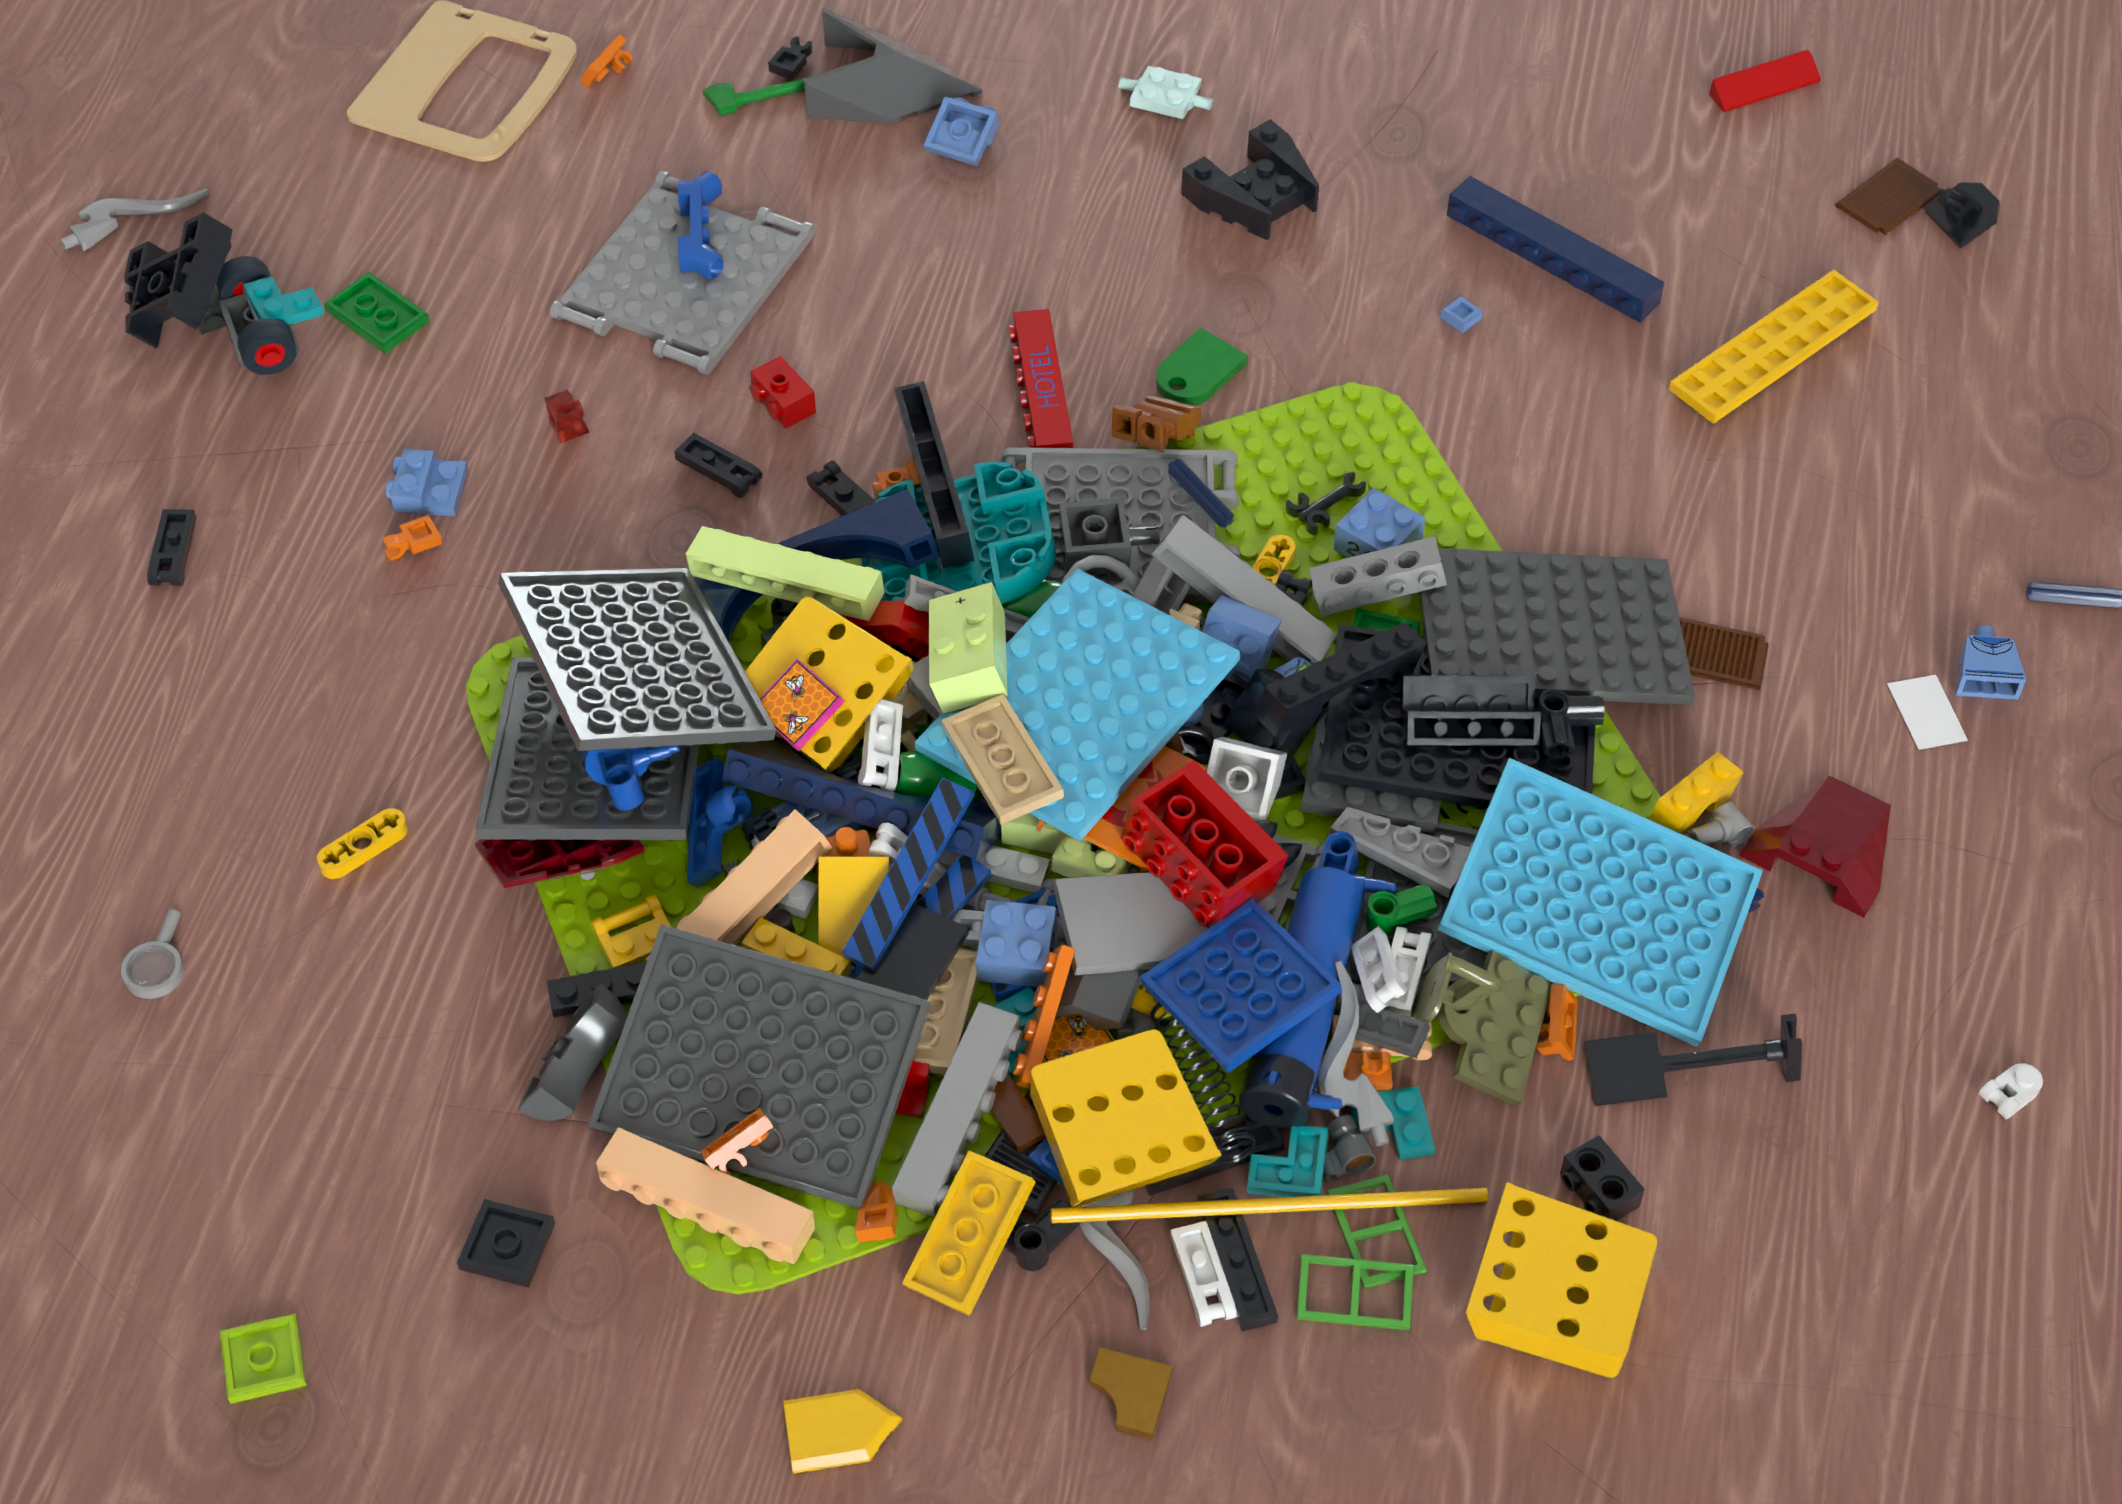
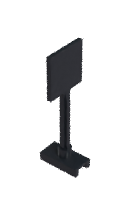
M1796 1013L1781 1015L1780 1039L1764 1040L1763 1044L1661 1056L1656 1032L1584 1041L1595 1106L1667 1097L1664 1079L1665 1072L1764 1059L1767 1062L1781 1061L1786 1082L1800 1081L1801 1038L1796 1039Z

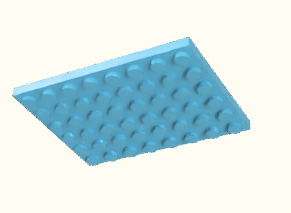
M1077 568L1006 644L1008 689L1006 699L1064 792V798L1029 814L1081 841L1239 662L1240 651ZM973 706L945 714L942 712L914 742L916 751L975 783L944 732L941 720Z
M1509 758L1437 930L1486 953L1494 950L1535 975H1540L1553 983L1564 984L1567 989L1698 1047L1704 1036L1763 870Z

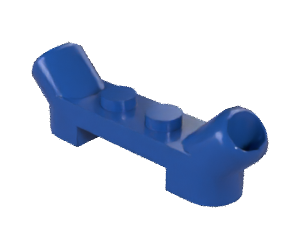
M704 171L694 180L678 181L680 216H690V236L678 237L680 272H697L708 280L717 278L724 268L722 254L706 245L710 244L709 226L704 227V224L710 223L709 207L707 205L722 195L721 180L715 173L710 171Z

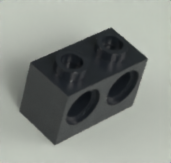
M1599 1135L1564 1155L1560 1170L1561 1179L1567 1189L1575 1191L1580 1197L1586 1211L1618 1221L1640 1207L1645 1191L1644 1187ZM1581 1167L1591 1168L1594 1172H1587ZM1604 1194L1613 1195L1617 1199H1609Z

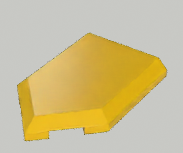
M860 1389L783 1401L793 1474L870 1462L886 1437L900 1424L902 1417Z

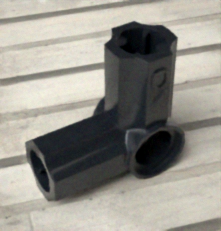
M1558 689L1544 691L1539 698L1536 709L1541 712L1540 735L1544 755H1548L1551 760H1560L1573 754L1574 743L1570 726L1603 725L1605 708L1603 697L1567 696Z
M1057 1199L1033 1223H1028L1022 1217H1018L1004 1248L1016 1256L1017 1263L1021 1268L1027 1271H1037L1045 1267L1049 1254L1081 1224V1222L1051 1223L1050 1209L1071 1207V1204L1066 1200ZM1030 1245L1038 1246L1035 1249H1026Z

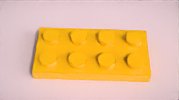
M969 1150L902 1284L917 1293L970 1316L1036 1181L1027 1175Z

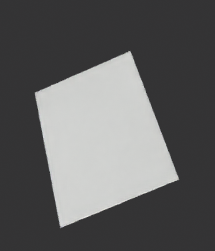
M1936 675L1887 683L1918 750L1968 741Z

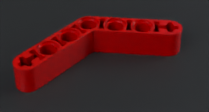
M904 600L880 601L870 621L839 614L887 645H897L920 660L929 655V613L915 610L911 606L904 604Z

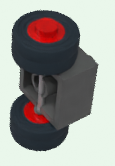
M241 256L224 263L216 282L221 298L219 304L240 367L246 366L253 373L260 375L276 374L288 368L295 360L297 351H299L293 325H286L277 319L259 320L244 294L243 284L270 277L271 274L268 267L260 259L251 256Z

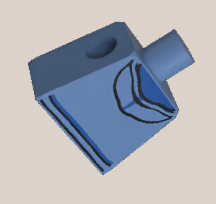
M1991 626L1978 627L1975 630V636L1970 635L1966 637L1959 657L1955 695L2018 700L2026 682V675L2014 640L2011 638L1995 637V630Z

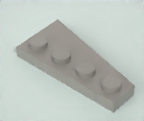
M1347 807L1330 827L1329 835L1338 831L1350 833L1356 841L1358 852L1422 885L1430 886L1431 890L1447 898L1450 897L1473 844L1471 843L1470 847L1454 843L1455 838L1441 834L1440 838L1421 833V828L1409 824L1407 827L1392 825L1388 818Z

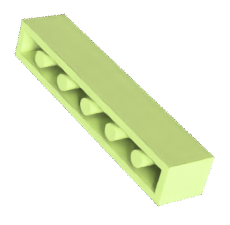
M702 526L686 552L692 576L799 603L805 597H811L838 614L865 621H870L885 593L881 571L871 567L854 565L839 559H831L815 555L811 552L788 548L780 544L756 540L749 536L744 537L732 534L721 529Z

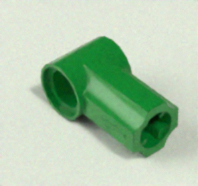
M1423 884L1395 894L1386 891L1374 893L1369 898L1366 927L1369 932L1379 926L1389 936L1399 925L1436 914L1437 905L1430 886Z

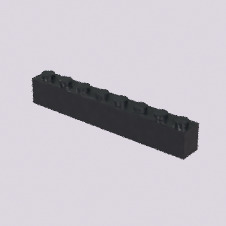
M925 381L894 388L901 420L943 569L973 562L975 560L969 531Z

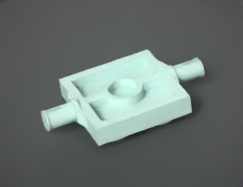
M1148 66L1139 80L1121 77L1119 81V89L1133 91L1130 97L1131 107L1184 119L1186 113L1194 106L1209 111L1212 107V98L1197 95L1201 88V78L1193 77L1189 74H1181L1164 70L1161 67Z

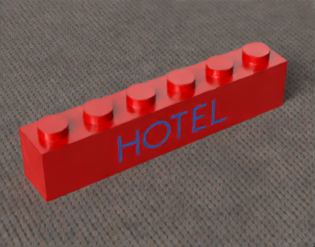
M1050 310L1013 312L1014 325H1008L1010 343H1016V346L1012 347L1014 365H1019L1020 367L1016 369L1017 386L1023 387L1024 390L1020 391L1021 409H1027V413H1023L1025 432L1031 431V436H1027L1028 448H1073V437Z

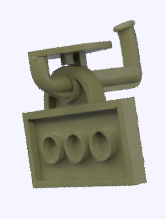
M1494 950L1486 954L1483 969L1455 957L1452 952H1449L1447 956L1433 965L1419 988L1412 1008V1014L1414 1018L1428 1023L1433 1019H1440L1441 1026L1449 1038L1461 1046L1453 1078L1505 1103L1516 1106L1522 1101L1553 982L1544 979L1540 975L1531 973ZM1451 973L1463 977L1451 986H1448Z

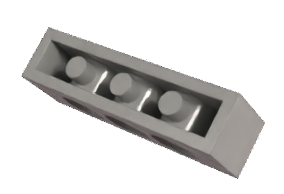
M1435 536L1309 568L1314 595L1321 616L1447 585Z

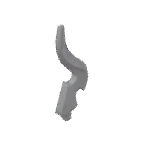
M207 189L190 195L168 200L101 199L89 204L78 213L80 220L89 219V221L69 226L71 235L61 238L60 242L65 250L79 245L85 251L118 228L117 219L112 218L115 215L175 212L198 203L209 196V192Z
M1339 961L1335 965L1342 987L1341 1012L1334 1036L1320 1065L1318 1073L1320 1094L1340 1098L1342 1100V1107L1353 1106L1358 1113L1360 1132L1371 1130L1375 1146H1381L1389 1143L1385 1126L1394 1124L1392 1113L1365 1074H1361L1353 1081L1347 1080L1343 1075L1359 1027V1003L1351 978L1343 963ZM1330 1109L1333 1115L1338 1118L1339 1110Z
M1135 1189L1081 1207L1131 1205ZM1107 1221L1081 1222L1080 1228L1087 1240L1114 1265L1127 1282L1135 1299L1140 1331H1146L1149 1318V1289L1147 1278L1140 1263L1107 1225Z

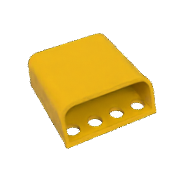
M805 597L794 608L749 665L745 673L760 699L792 663L798 659L845 701L798 751L816 766L831 773L846 761L864 738L865 720L881 699L892 702L908 681L914 666L912 659L908 656L906 657L815 599ZM775 733L778 737H780L782 740H784L786 743L792 746L779 733Z
M1158 1030L1145 1031L1048 1061L1032 1068L1030 1095L1068 1193L1071 1207L1088 1205L1211 1164L1222 1156L1163 1035Z
M1506 1182L1466 1310V1315L1476 1338L1607 1378L1616 1377L1628 1352L1656 1251L1657 1238L1649 1232ZM1514 1231L1510 1246H1508L1504 1242L1503 1236L1507 1232ZM1499 1263H1504L1501 1276L1498 1278L1494 1274L1493 1268ZM1494 1295L1489 1311L1484 1307L1483 1300L1487 1296Z

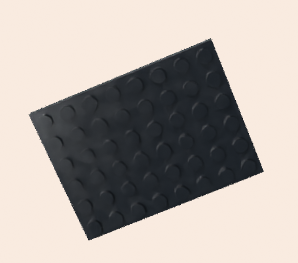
M1339 624L1334 654L1383 631ZM1426 646L1414 671L1406 675L1430 674L1427 665L1428 655H1426ZM1401 675L1393 681L1385 678L1363 681L1342 691L1328 702L1319 781L1413 797H1425L1431 800L1487 809L1508 759L1511 758L1592 794L1596 725L1570 726L1574 743L1573 754L1560 760H1551L1548 755H1544L1541 735L1540 745H1406L1400 711ZM1536 696L1534 710L1537 709L1539 698Z

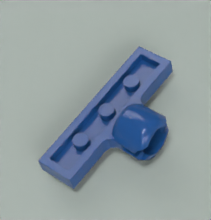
M715 757L697 767L689 817L687 883L697 888L721 874V850L724 833L742 825L744 820L751 817L753 811L751 799L746 791L736 790L735 785L723 787L724 763Z

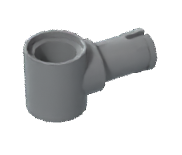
M1728 802L1712 813L1707 824L1690 829L1686 836L1705 845L1714 842L1719 844L1727 842L1731 847H1736L1747 841L1755 828L1733 802Z

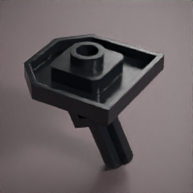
M1960 182L1953 188L1946 190L1942 188L1939 190L1940 197L1924 207L1928 216L1961 249L1997 224L2000 201L1982 183Z

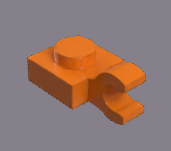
M429 515L399 525L400 533L388 535L382 539L383 544L387 548L384 550V553L389 561L399 559L407 549H410L414 555L442 544L441 534Z

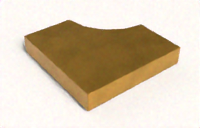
M1100 1347L1089 1380V1386L1103 1392L1112 1402L1117 1415L1116 1430L1153 1440L1172 1376L1173 1366Z

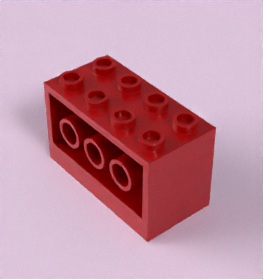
M1194 759L1132 800L1121 835L1125 847L1131 853H1135L1146 864L1149 872L1153 876L1158 877L1170 889L1172 896L1182 902L1193 913L1194 918L1200 925L1206 926L1208 929L1253 898L1259 903L1271 895L1276 888L1288 858V854Z

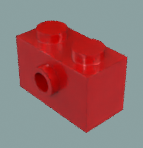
M781 356L750 371L751 385L749 389L751 395L757 402L761 401L767 408L771 418L778 420L785 428L816 413L815 392Z

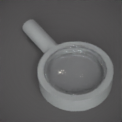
M170 909L167 911L156 941L147 942L135 947L126 955L122 962V979L127 989L137 997L154 999L165 996L172 992L183 978V962L178 951L170 945L181 917V913L177 910Z

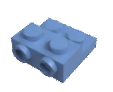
M945 96L923 145L925 151L978 166L986 146H991L1001 123L998 113L987 105L979 107L970 104L963 98L956 97L953 99Z
M403 449L402 456L394 458L393 473L396 475L395 479L388 480L386 486V496L388 499H391L394 512L456 516L468 473L467 462L436 459L434 451Z

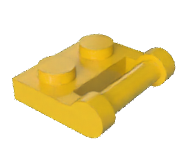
M655 894L645 898V902L605 919L598 917L590 921L593 932L612 968L646 962L660 925L671 927ZM650 914L653 918L651 921L612 937L608 934L611 930Z

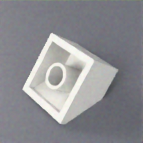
M1221 737L1214 739L1207 773L1252 819L1266 820L1280 787L1287 753Z

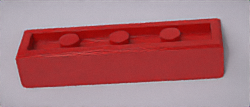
M1804 50L1715 78L1712 81L1709 95L1720 109L1726 112L1821 81V77L1811 52Z

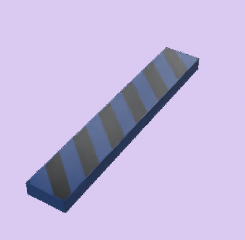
M945 778L941 779L842 951L844 958L871 970L875 969L974 798L972 790Z
M961 855L916 904L952 920L991 878V870L975 859ZM857 965L847 977L856 980L863 966Z

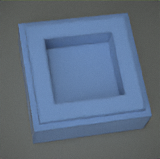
M1460 296L1441 310L1440 319L1463 334L1482 319L1483 311Z

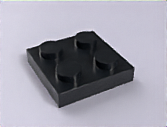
M484 1199L457 1261L459 1270L529 1288L555 1226L554 1216Z

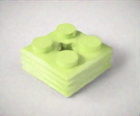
M1065 834L1052 855L1051 869L1068 878L1126 874L1132 863L1084 838L1078 841Z

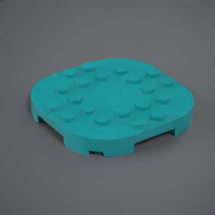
M984 462L974 464V475L953 479L969 531L975 561L943 569L939 556L909 569L901 564L887 560L861 558L862 567H871L881 571L885 593L880 601H905L906 583L910 575L958 592L992 582L1001 604L1022 597L1039 586L1054 566L1056 548L1043 488L1036 475L1028 469H1025L1023 472L1013 468L1012 463ZM913 479L894 484L877 494L878 500L875 502L908 489L934 538L921 488H915Z

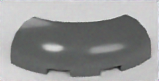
M600 983L572 1015L574 1019L567 1027L564 1034L565 1037L557 1035L542 1059L545 1063L540 1068L537 1078L535 1076L531 1077L520 1101L518 1110L537 1120L554 1121L564 1119L575 1112L584 1087L603 1057L620 1038L628 1016L618 998Z

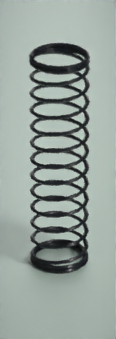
M1158 1002L1151 1010L1150 1018L1156 1024V1030L1161 1032L1159 1026L1165 1027L1161 1034L1163 1037L1170 1038L1167 1043L1168 1048L1175 1049L1172 1056L1174 1059L1180 1060L1177 1066L1180 1071H1185L1183 1074L1184 1081L1191 1082L1188 1085V1089L1195 1082L1210 1078L1217 1072L1223 1075L1221 1081L1208 1084L1198 1091L1189 1090L1190 1093H1196L1193 1099L1195 1100L1200 1093L1213 1090L1221 1084L1228 1086L1225 1093L1214 1095L1204 1102L1195 1101L1197 1105H1200L1199 1111L1206 1104L1219 1101L1226 1095L1233 1097V1101L1230 1104L1220 1106L1210 1113H1200L1201 1116H1206L1204 1122L1210 1116L1220 1114L1230 1107L1238 1109L1235 1116L1224 1118L1213 1125L1206 1124L1207 1127H1212L1209 1132L1211 1133L1216 1127L1226 1125L1236 1118L1243 1120V1124L1240 1127L1231 1129L1220 1136H1212L1213 1139H1216L1214 1142L1217 1149H1233L1251 1139V1144L1244 1151L1228 1158H1218L1214 1162L1230 1164L1245 1158L1256 1146V1140L1251 1134L1250 1128L1244 1127L1247 1119L1244 1116H1239L1241 1107L1234 1104L1236 1101L1235 1094L1229 1093L1231 1084L1224 1081L1226 1073L1219 1070L1221 1065L1213 1057L1199 1061L1189 1068H1180L1184 1060L1195 1058L1206 1050L1199 1048L1191 1051L1184 1057H1175L1179 1049L1190 1047L1198 1042L1191 1038L1179 1046H1171L1170 1043L1174 1038L1182 1037L1189 1033L1183 1028L1174 1035H1166L1165 1032L1169 1027L1178 1026L1180 1023L1175 1018L1161 1020L1169 1013L1168 1011H1165L1157 1020L1155 1014L1162 1007ZM1211 1061H1215L1218 1064L1215 1070L1202 1073L1195 1079H1185L1189 1071L1200 1069ZM1240 1130H1247L1248 1133H1247V1132H1239V1131H1240ZM1245 1138L1237 1144L1221 1148L1224 1144L1232 1140Z

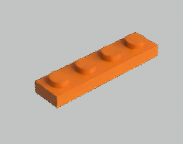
M1060 945L1046 956L1042 970L1047 973L1043 986L1039 985L1035 992L1033 1006H1036L1037 1009L1034 1019L1028 1020L1022 1037L1023 1040L1027 1041L1024 1053L1017 1055L1012 1073L1017 1075L1015 1079L1016 1086L1029 1089L1032 1068L1042 1064L1074 956V948Z

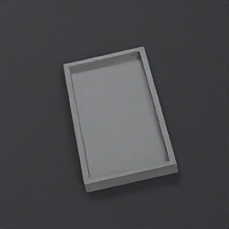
M1150 872L1055 879L1053 885L1067 946L1075 949L1071 962L1074 975L1152 969L1208 929L1206 926L1200 925L1194 918L1193 913L1182 902L1176 900L1172 896L1170 889ZM1264 899L1258 904L1269 914L1266 900Z

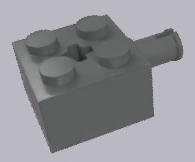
M1123 498L1059 503V530L1066 574L1074 563L1090 555H1109L1125 563L1130 569L1131 546L1158 545L1160 543L1158 524L1130 527L1127 524ZM1092 568L1085 573L1097 575L1114 572L1106 568Z

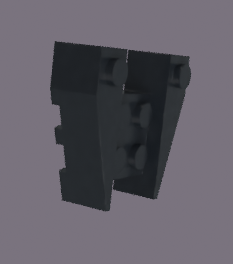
M1271 119L1249 131L1247 157L1254 163L1229 177L1205 156L1182 169L1181 194L1193 205L1207 214L1213 211L1222 215V220L1232 224L1235 221L1248 227V232L1265 240L1270 238L1271 222L1304 204L1313 213L1317 211L1319 184L1290 135Z
M203 212L185 221L179 248L168 253L153 243L146 241L131 249L124 274V283L128 284L130 292L125 293V302L130 305V314L128 313L125 316L126 333L157 348L163 322L172 317L197 329L231 249L230 240L233 229Z

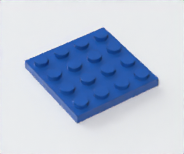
M1253 898L1140 976L1141 983L1148 992L1227 1073L1342 992L1341 983Z

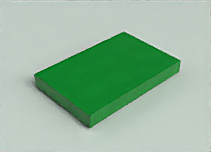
M367 272L324 303L327 313L384 354L430 322L428 313L370 272Z

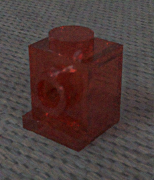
M568 389L545 397L549 423L560 443L589 433V429L582 418L584 417L582 405L578 399H573V395L569 393Z

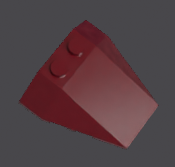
M1828 776L1756 828L1742 849L1740 857L1768 871L1772 870L1778 858L1837 886L1838 889L1833 903L1864 918L1880 891L1891 805L1834 777Z
M480 839L475 843L476 850L504 888L604 871L645 851L644 845L640 840Z

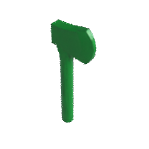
M807 78L741 93H734V84L718 83L707 87L702 92L703 96L715 108L718 115L721 116L737 112L736 108L750 102L805 90L804 82Z

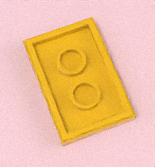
M819 856V946L842 956L844 947L889 871V856Z

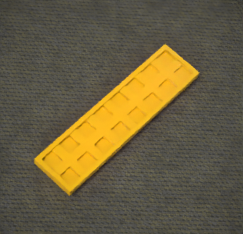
M1833 269L1670 381L1669 390L1714 424L1877 310L1879 302Z

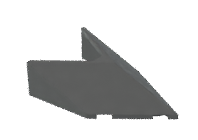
M823 8L825 46L875 50L873 57L805 79L807 117L893 124L901 121V116L913 112L916 115H920L940 108L945 96L955 99L966 94H971L972 97L982 94L980 87L909 45Z

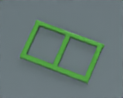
M1385 1174L1380 1177L1327 1190V1195L1354 1194L1385 1186L1387 1192H1395L1389 1175ZM1401 1206L1393 1207L1398 1220L1351 1232L1343 1210H1333L1352 1259L1362 1260L1355 1243L1356 1241L1402 1229L1416 1263L1413 1275L1427 1272ZM1361 1268L1360 1281L1364 1289L1405 1278V1272L1394 1271L1369 1277L1366 1269Z
M1308 1254L1300 1255L1301 1272L1298 1320L1410 1330L1415 1265ZM1309 1263L1353 1267L1350 1315L1305 1311ZM1361 1268L1405 1272L1403 1320L1358 1316Z

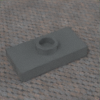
M1362 1002L1359 1009V1027L1355 1040L1417 1059L1430 1026L1428 1022L1386 1009L1377 1013L1369 1004Z

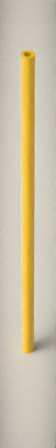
M1487 1188L1051 1208L1050 1219L1051 1223L1483 1203L1488 1202Z

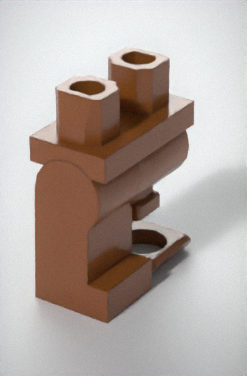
M1152 395L1146 397V402L1139 401L1134 407L1121 404L1112 407V437L1133 443L1138 442L1140 446L1164 452L1169 438L1179 441L1185 438H1192L1195 436V426L1201 423L1200 407Z

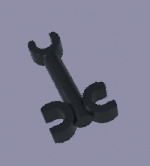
M1353 471L1348 472L1343 478V485L1313 504L1309 505V497L1305 493L1300 492L1298 494V503L1300 505H1295L1288 500L1286 501L1285 510L1288 515L1299 518L1301 522L1306 523L1307 532L1315 536L1318 532V525L1316 523H1321L1326 528L1330 526V516L1324 511L1347 496L1359 497L1363 495L1366 490V482L1362 481L1357 485L1352 484L1355 482L1356 473Z

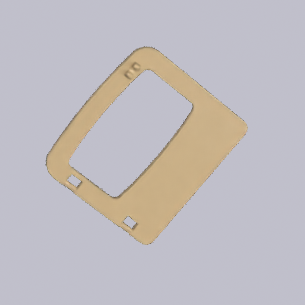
M437 1L431 5L347 110V117L353 124L480 162L492 161L501 157L512 146L557 90L577 57L576 43L571 38L562 34L539 30L538 27L480 10L475 11L464 8L463 5L449 1ZM463 14L470 16L471 18L468 20L461 18L459 16ZM494 36L550 53L545 65L523 97L486 138H473L419 121L447 78L485 37ZM536 36H538V37L545 38V39H547V40H546L545 42H543V41L536 40V39H534V38H535Z

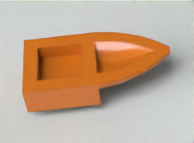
M882 1180L876 1182L870 1188L862 1208L858 1209L855 1232L859 1242L895 1238L898 1211L891 1188Z

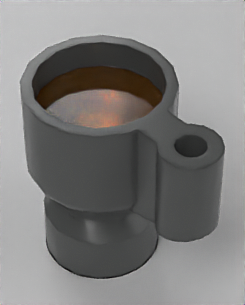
M1340 1116L1328 1125L1331 1138L1337 1145L1330 1152L1326 1153L1324 1175L1327 1181H1334L1344 1174L1350 1176L1359 1175L1375 1165L1377 1161L1376 1155L1369 1140L1364 1135L1358 1134L1359 1127L1353 1116Z

